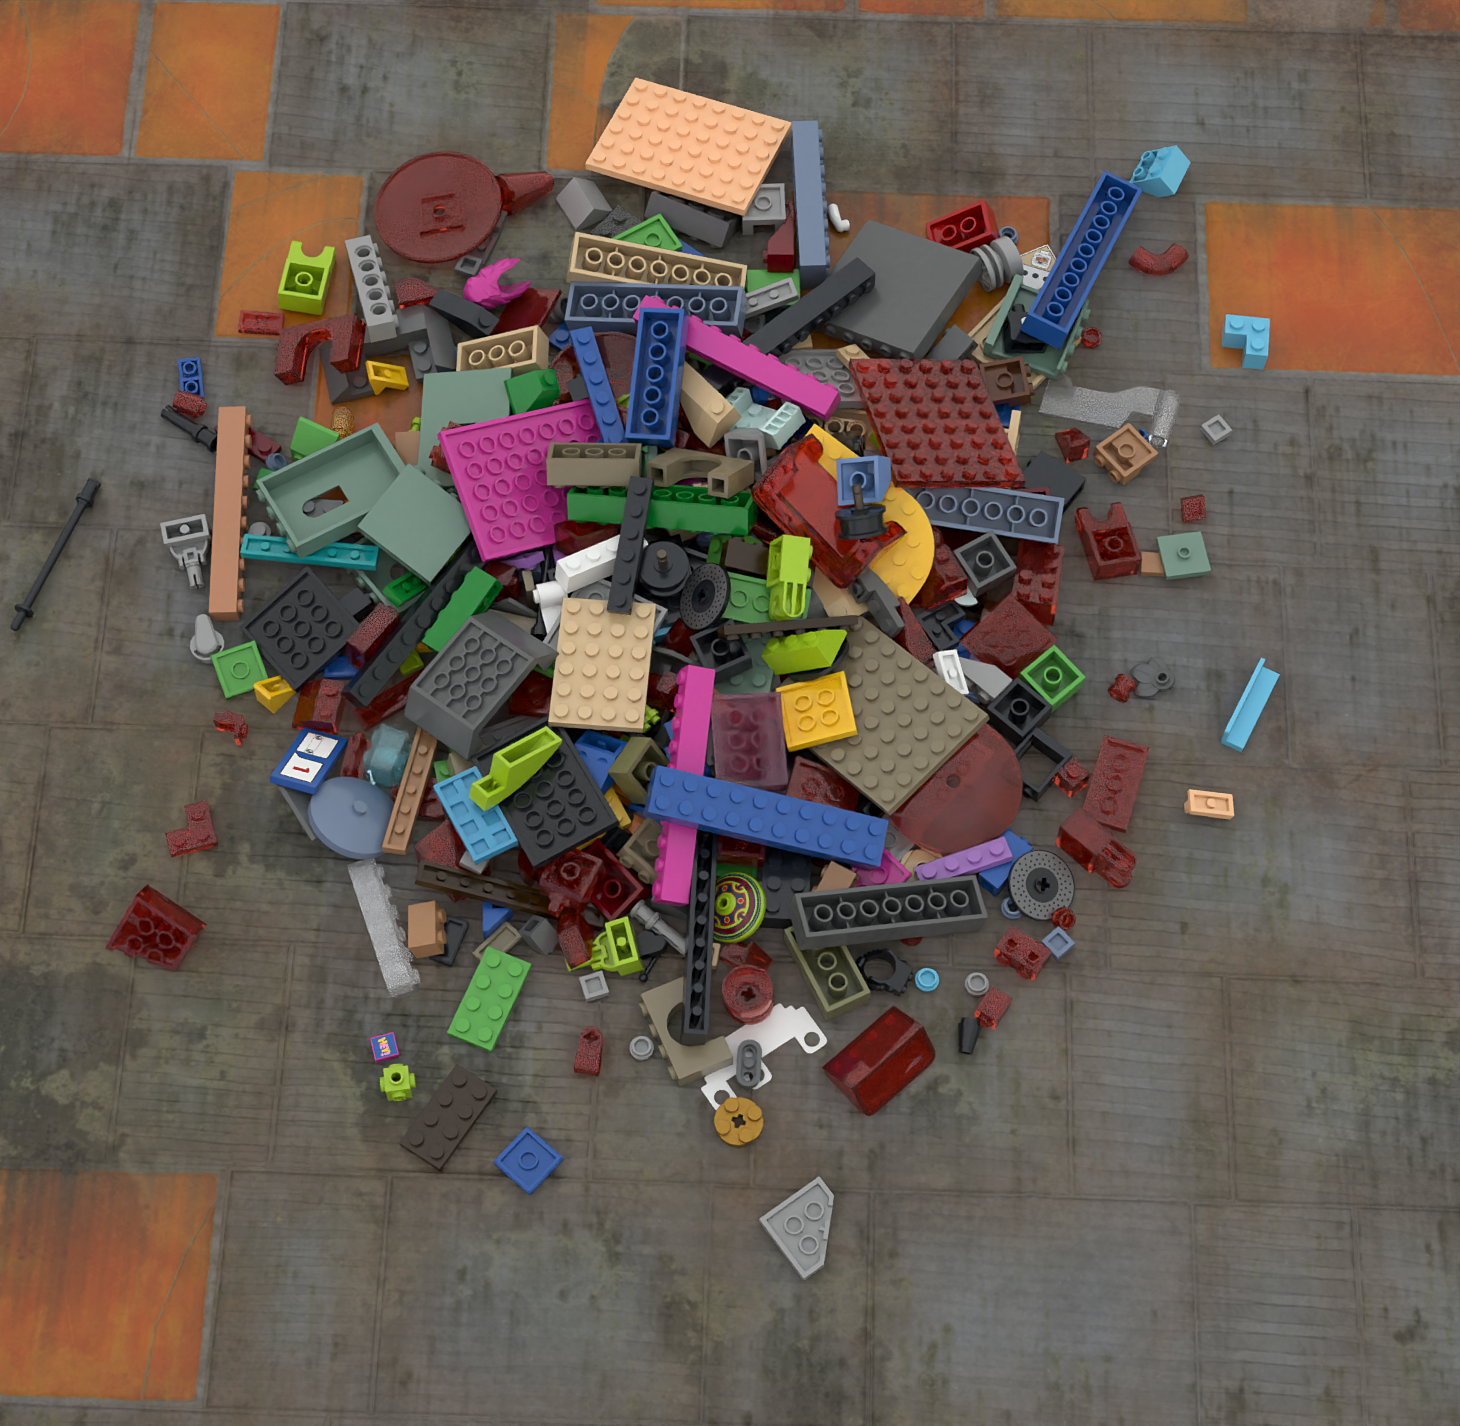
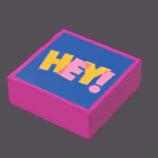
M394 1032L370 1038L376 1063L400 1057Z

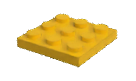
M844 671L821 676L811 681L798 682L776 688L789 752L858 735Z

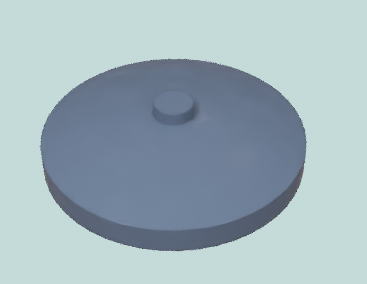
M336 777L323 782L316 794L312 795L307 811L309 823L316 836L333 851L350 858L372 859L386 853L383 852L382 845L394 808V803L388 795L377 786L354 777Z

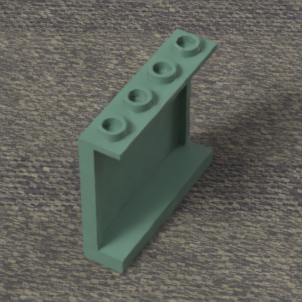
M1015 274L985 341L983 354L998 360L1023 356L1024 364L1029 363L1031 372L1057 381L1060 373L1064 374L1069 363L1066 361L1067 357H1072L1076 347V344H1073L1074 340L1080 339L1083 327H1081L1082 322H1087L1091 310L1088 309L1090 300L1086 299L1060 350L1048 345L1044 354L1005 353L1003 325L1008 314L1012 312L1011 308L1016 304H1023L1025 311L1029 312L1040 291L1023 285L1024 276Z
M408 463L359 523L357 530L429 586L472 531L460 497L453 492L449 494L443 490L444 486L434 478L430 480L425 476L426 472L416 464L412 466Z

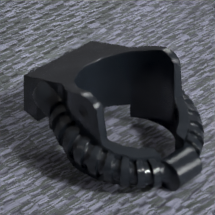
M886 948L876 949V951L872 950V952L869 951L863 957L859 956L855 962L871 991L885 990L889 993L894 992V995L900 997L901 993L905 994L908 987L906 984L908 981L911 982L914 973H912L913 968L908 966L907 961L899 960L900 958L894 952ZM872 959H883L890 963L894 970V975L887 980H879L872 976L868 978L865 975L864 966L866 962Z

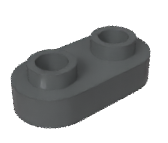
M755 1040L741 1042L737 1050L736 1081L744 1089H753L760 1082L762 1048ZM751 1051L754 1053V1056L747 1057L745 1053ZM749 1074L753 1078L752 1080L747 1081L744 1079V1076Z

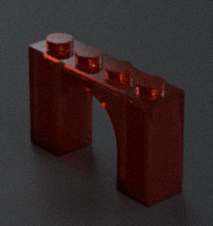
M353 313L281 329L273 375L285 385L304 382L309 355L316 346L327 340H332L329 363L338 372L343 374L360 370L366 324Z

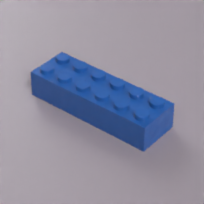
M640 307L625 438L628 443H642V446L657 445V447L675 448L689 317L684 309Z

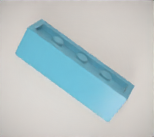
M1262 657L1220 742L1241 753L1280 675L1263 667L1266 659Z

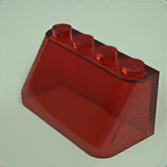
M893 1005L822 1068L826 1076L859 1111L867 1116H871L933 1063L936 1052L924 1026Z

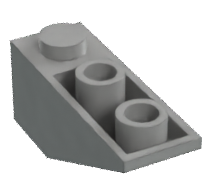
M959 657L968 690H971L983 704L990 705L1012 683V679L995 665Z

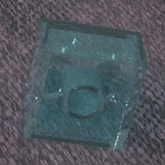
M381 723L379 730H375L372 735L371 749L365 752L362 763L365 766V774H367L369 783L395 791L411 751L408 731Z

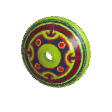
M733 872L716 879L714 939L723 943L741 942L750 937L760 926L766 911V897L763 888L753 877L744 873Z

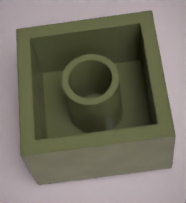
M631 737L607 773L633 804H645L652 770L657 765L667 767L670 761L652 738Z

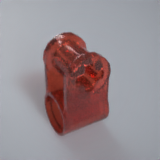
M591 1026L581 1032L578 1051L575 1057L574 1073L599 1076L603 1040L598 1028ZM591 1037H595L593 1043L589 1044L588 1041H590Z

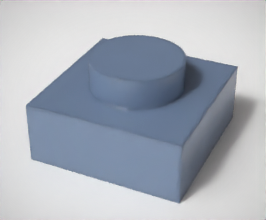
M1058 926L1041 941V945L1058 961L1075 946V942Z

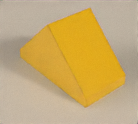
M281 675L255 682L253 685L257 701L273 714L296 693Z

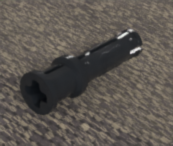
M170 405L165 406L168 411L163 408L161 412L163 419L168 420L191 435L195 443L203 444L209 452L213 453L217 450V434L208 430L206 425H198L173 409Z

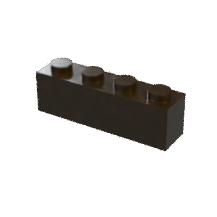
M731 537L722 545L719 565L724 567L727 572L767 580L769 548H766L767 545L755 542L750 544L746 543L743 538ZM809 559L808 568L811 570L809 582H807L806 589H810L813 586L817 560Z

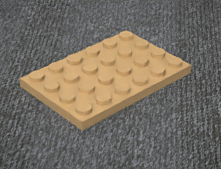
M563 597L557 645L559 655L556 657L548 720L549 726L643 733L656 604L633 602L631 615L609 613L607 611L608 600Z

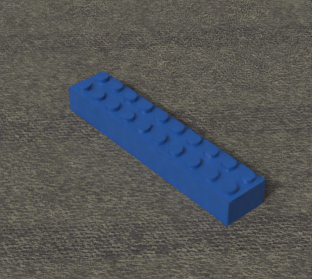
M1104 170L1033 302L1020 329L1021 331L1060 350L1143 190L1142 188Z
M657 765L652 770L643 817L872 871L880 867L889 822L886 819Z

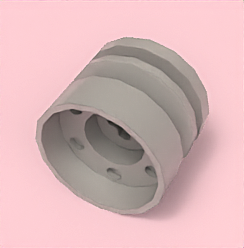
M1007 236L991 241L990 246L984 244L970 251V254L980 257L983 272L977 279V282L986 292L994 290L995 287H1001L1003 282L1011 283L1015 274L1021 276L1024 274L1023 263L1018 249Z

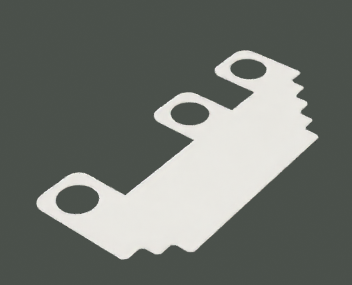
M779 1003L725 1038L733 1055V1065L704 1077L707 1084L701 1088L716 1111L720 1106L714 1100V1095L717 1091L725 1090L729 1093L730 1098H737L726 1080L736 1075L737 1050L741 1042L745 1040L757 1041L762 1048V1057L793 1037L798 1040L807 1053H814L826 1045V1037L804 1007L795 1010L793 1006L784 1008ZM815 1032L819 1035L820 1042L817 1046L810 1047L806 1045L804 1037L807 1033ZM748 1051L745 1053V1055L747 1057L754 1056V1053ZM762 1060L761 1069L764 1071L765 1076L753 1089H758L772 1078L770 1071ZM749 1074L744 1076V1079L750 1081Z

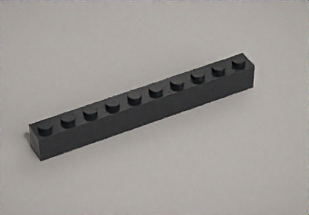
M855 258L741 343L747 346L749 344L756 346L761 350L760 353L766 356L772 354L778 358L783 354H787L793 346L805 341L809 334L816 329H821L832 317H837L848 305H853L864 293H869L875 286V272L861 259ZM714 364L700 373L724 398L746 382V380Z
M473 534L340 692L356 708L368 706L421 642L426 631L437 621L438 614L449 604L452 594L461 587L466 574L472 571L475 566L481 569L486 563L482 562Z
M698 829L689 904H687L680 1043L705 1045L709 1033L718 834Z

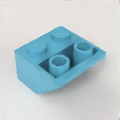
M1177 145L1146 151L1141 156V160L1133 172L1130 183L1142 188L1143 192L1158 198L1174 195L1191 162Z

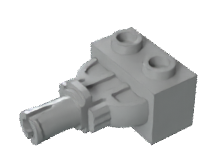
M201 514L160 523L163 542L168 553L171 552L172 556L179 562L181 570L185 569V562L190 589H197L196 581L199 588L204 587L199 557L202 564L206 565L205 556L208 553L209 544H212L210 524L206 515Z

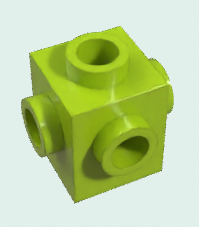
M392 1064L389 1068H383L384 1077H380L381 1092H386L388 1101H403L407 1098H413L412 1088L416 1087L415 1075L409 1072L408 1065Z

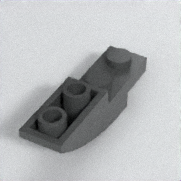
M845 554L835 567L856 602L858 604L866 603L884 634L891 639L896 638L906 626L896 611L901 604L877 574L851 554Z

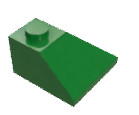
M554 369L534 370L504 381L513 415L557 406L560 387Z

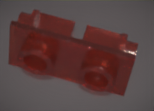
M356 732V735L350 736L339 777L363 779L373 740L365 739L364 733Z

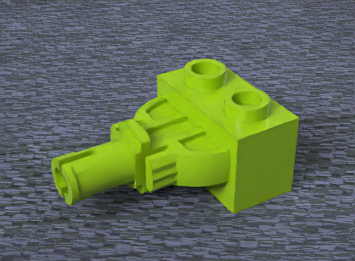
M628 916L605 923L606 931L601 933L594 942L587 943V949L584 952L565 957L569 972L589 965L593 971L600 969L610 972L618 971L620 976L644 970L634 928Z

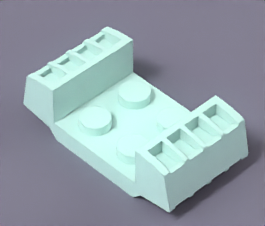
M737 387L726 399L742 416L728 432L739 427L758 428L764 435L765 449L768 447L780 450L783 444L806 422L800 407L786 401L777 411L753 403L750 390L747 388Z

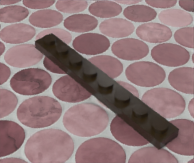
M420 860L415 880L416 885L600 932L603 928L605 915L594 903Z

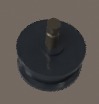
M861 484L852 485L855 506L835 512V518L839 520L840 531L837 533L838 538L845 540L867 539L886 533L889 530L888 525L884 524L883 517L886 506L882 504L864 505Z
M666 541L656 542L646 547L642 551L639 567V580L643 588L648 593L657 597H671L681 592L690 576L688 557L680 546Z

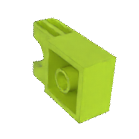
M293 240L278 290L279 309L322 316L335 264V247L325 246L322 254L319 256L308 257L301 250L302 242Z
M783 534L770 542L766 588L771 589L769 616L773 621H787L798 617L804 611L806 585L811 576V570L808 568L809 559H811L813 547L810 545L811 538Z

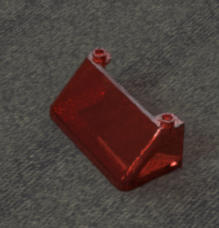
M811 433L786 447L754 484L751 489V496L755 503L786 535L811 538L810 545L813 547V553L810 560L837 588L845 589L859 579L908 532L899 523L891 520L884 523L889 527V530L884 534L867 539L845 540L838 538L837 533L840 531L839 520L835 518V512L855 505L838 506L837 481L818 462L823 455L824 449L821 442Z

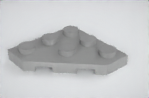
M820 1176L759 1219L760 1224L803 1281L824 1267L834 1195Z

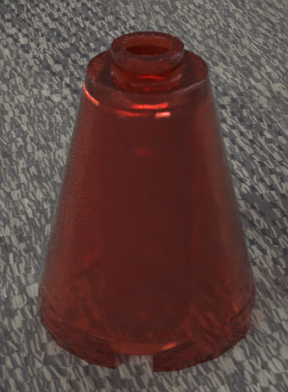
M546 171L499 174L492 181L493 193H497L499 198L495 201L500 210L508 212L507 216L517 214L553 190L554 186L552 175Z

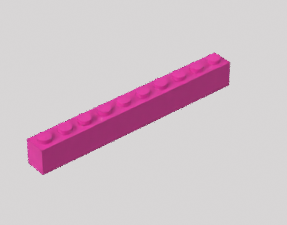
M645 295L632 318L638 326L640 307L680 308L674 305L672 308L665 305V302L657 296L651 298ZM694 315L689 317L686 342L687 351L827 422L829 421L841 400L838 389L829 383L824 385L818 382V378L812 374L807 373L804 375L800 373L799 369L788 363L786 366L780 363V360L772 354L766 356L760 353L761 350L752 344L747 346L741 343L738 337L732 334L727 336L714 325L709 327Z
M687 665L678 672L677 685H679V690L674 699L676 716L671 723V730L674 733L673 740L670 741L668 753L671 754L670 763L667 765L668 768L703 776L715 677L714 669ZM660 821L663 827L662 834L659 835L657 842L660 853L655 862L657 878L652 886V895L654 896L655 903L682 907L689 904L697 829Z

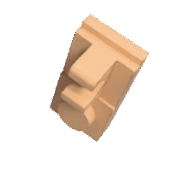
M1191 789L1187 791L1188 800L1184 803L1185 813L1221 819H1231L1234 817L1232 794Z

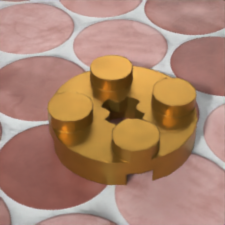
M731 1097L726 1099L718 1107L714 1117V1127L720 1140L726 1145L735 1148L745 1147V1145L755 1142L763 1129L761 1109L753 1101L746 1098ZM742 1117L746 1124L740 1125L739 1128L734 1127L735 1123L732 1120Z

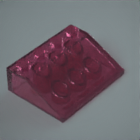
M781 692L712 695L711 723L715 778L764 791H785L788 785Z

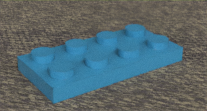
M476 766L433 785L438 799L475 865L519 845L498 804L484 811L469 798L472 783L483 778Z

